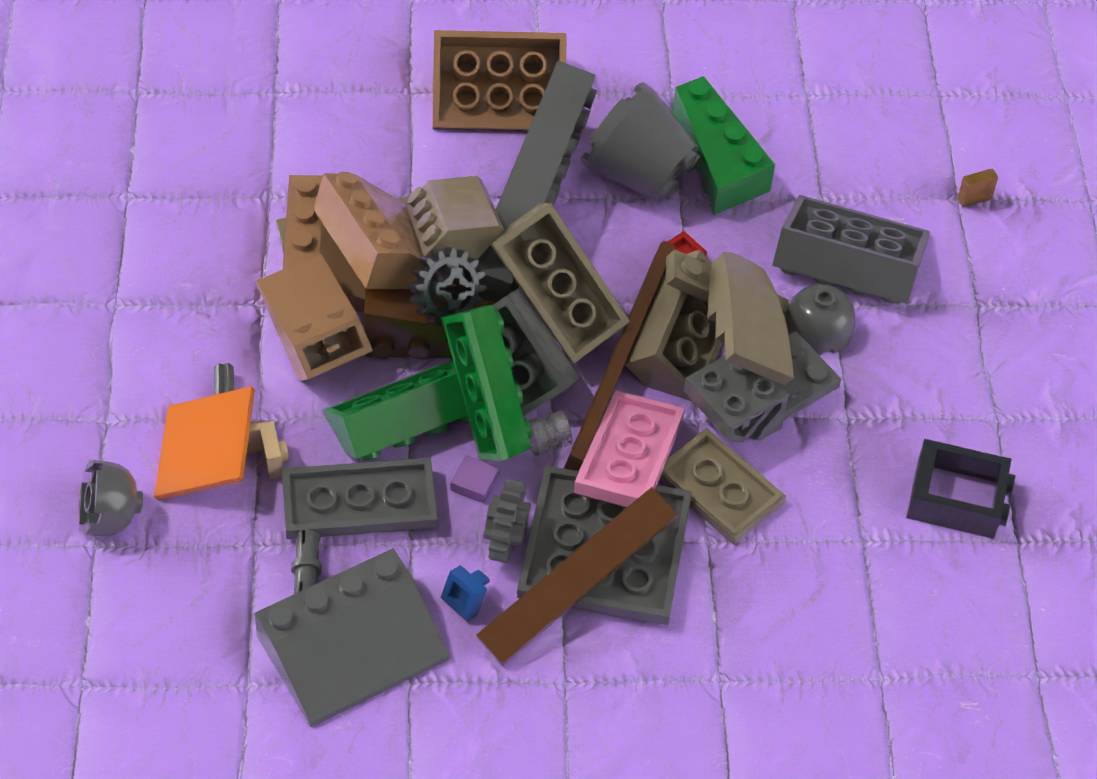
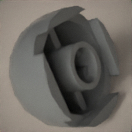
M827 284L807 286L792 297L786 312L788 335L797 331L818 355H822L823 351L833 349V353L839 352L850 343L854 333V306L847 295L836 287Z
M90 460L85 468V472L92 473L90 482H82L80 489L79 524L87 522V527L81 532L83 535L109 536L122 532L131 523L134 513L141 512L143 492L137 491L134 477L122 465L109 461Z

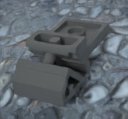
M797 331L788 335L794 379L785 386L725 361V356L685 378L684 392L728 441L744 443L748 437L761 441L780 430L784 419L840 387L841 378Z

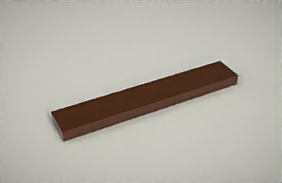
M651 487L476 634L478 640L501 666L505 665L677 518V513Z

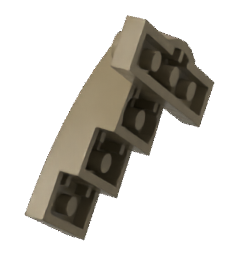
M675 249L666 256L667 285L708 302L707 319L716 322V339L725 343V361L784 386L794 379L786 321L789 300L777 295L770 278L763 268L731 252H723L711 265Z

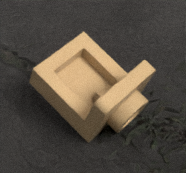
M274 420L263 423H251L247 453L263 450L269 480L282 478L283 463L289 462V456L285 440L278 441Z

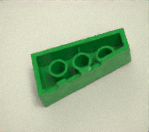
M702 76L675 87L672 113L698 145L697 154L701 156V160L695 168H697L701 177L703 191L705 194H708L710 199V208L713 215L770 192L775 163L708 80Z

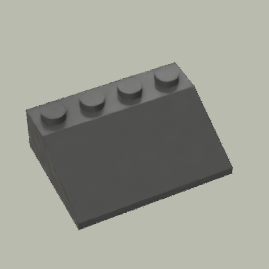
M799 195L782 226L772 266L780 268L782 272L789 275L803 274L813 277L816 282L832 285L835 283L842 285L856 294L870 293L877 295L885 302L891 304H899L901 302L908 304L930 231Z
M394 548L254 613L257 638L310 727L450 660L447 648L414 579Z

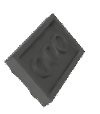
M431 457L282 468L286 539H296V534L299 531L304 533L303 538H305V530H314L321 537L438 528Z

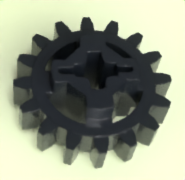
M445 246L443 251L431 249L432 259L421 256L419 258L423 266L421 270L412 268L411 272L417 276L416 282L408 283L409 288L416 290V294L410 298V302L421 304L416 313L421 316H427V322L436 325L439 323L444 326L442 317L471 310L474 304H483L484 301L478 297V293L487 290V286L479 284V279L485 276V272L475 270L479 261L478 259L468 257L469 252L460 249L456 251V248ZM455 284V286H449V288H445L443 290L439 289L440 287H446L447 285Z

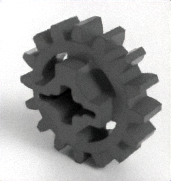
M507 479L500 496L494 495L491 504H489L483 539L491 540L488 549L489 560L508 563L514 546L521 547L522 541L525 539L531 503L524 502L526 495V485L524 482Z

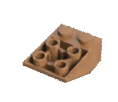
M321 253L255 281L298 381L311 379L373 351L357 313Z

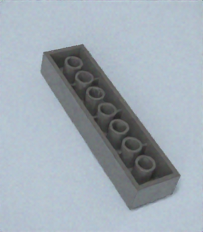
M557 61L495 209L504 231L538 204H555L561 187L560 184L565 179L571 163L569 159L575 154L581 138L579 134L585 129L591 110L588 109H591L597 94V90L592 88L595 74ZM490 245L478 258L479 263L475 270L485 272V276L479 279V284L487 286V290L479 292L478 297L500 301L518 289L519 285L492 245Z

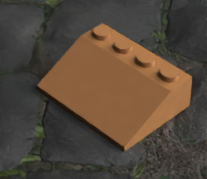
M434 30L432 129L528 131L557 61L566 63L567 33Z
M344 171L338 174L324 173L313 210L366 289H412L408 287V283L416 282L417 276L411 272L412 268L421 270L423 266L419 258L421 256L424 257L409 217L406 208L407 204L356 174ZM455 284L440 287L439 289L449 288V286H455Z
M289 175L283 269L321 253L354 310L364 311V285L313 210L323 175Z

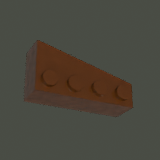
M365 288V333L373 349L372 352L365 354V357L381 359L389 357L453 359L444 326L439 323L436 325L427 322V316H421L416 313L421 304L410 302V298L416 293L410 292V289ZM482 299L484 301L482 305L474 304L472 308L493 305L498 301Z

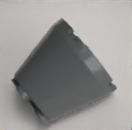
M645 82L636 85L634 89L637 94L632 98L621 99L608 113L590 139L592 141V151L590 154L585 152L582 155L581 163L592 172L654 200H658L661 197L669 200L680 187V183L677 182L685 171L690 173L701 160V156L697 154L698 145L658 93Z

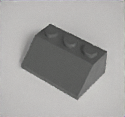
M518 288L495 303L494 308L495 311L501 314L503 319L504 331L501 332L504 346L509 348L513 357V368L510 369L514 383H518L522 392L523 402L520 404L523 416L569 388L580 377L522 289Z

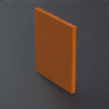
M252 386L168 406L154 497L157 500L243 481L255 394Z

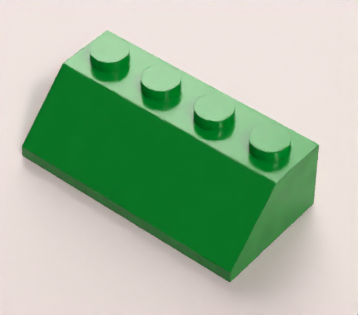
M493 304L442 317L479 460L502 461L531 449L529 440L532 439V430L528 420L523 418L520 404L523 402V396L518 383H514L510 368H513V357L509 348L504 346L501 332L504 331V323L501 314L495 311Z
M453 359L323 409L324 415L346 455L355 459L359 458L360 461H367L380 456V450L391 445L394 448L409 445L415 441L414 436L424 432L427 435L442 432L448 428L447 423L457 419L460 422L469 421Z

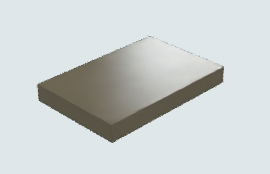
M708 428L704 429L668 457L659 478L667 487L692 491L690 507L732 544H735L785 503L786 499L785 494Z

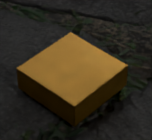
M993 168L963 176L957 197L962 208L993 198L998 180V175Z

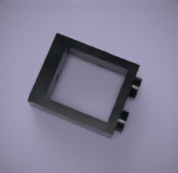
M924 438L917 462L906 518L994 539L998 526H1006L1009 516L1010 504L1004 503L1005 495L1011 496L1016 475L1009 473L1012 459ZM933 468L996 482L992 507L988 508L929 494Z

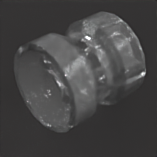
M562 411L550 413L547 419L543 421L537 418L528 420L532 430V439L529 441L531 451L535 456L548 453L550 447L561 449L572 445L571 429Z

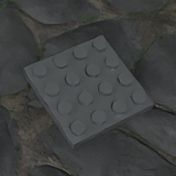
M545 465L518 583L517 598L523 596L627 507L573 493L574 482L579 471ZM657 485L655 488L656 492L677 513V518L572 608L668 625L692 491Z

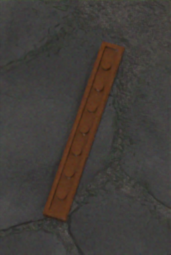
M663 241L657 249L628 316L631 322L625 325L564 465V469L579 471L665 270L666 256L673 251L675 245Z

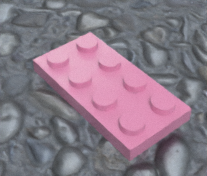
M615 390L576 477L573 493L628 507L651 487L655 489L684 419L685 408Z

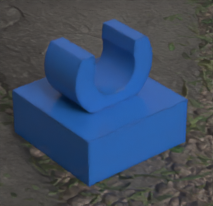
M459 565L450 570L440 598L462 618L469 621L478 615L487 591L484 585L488 584L490 579L480 570L470 574Z

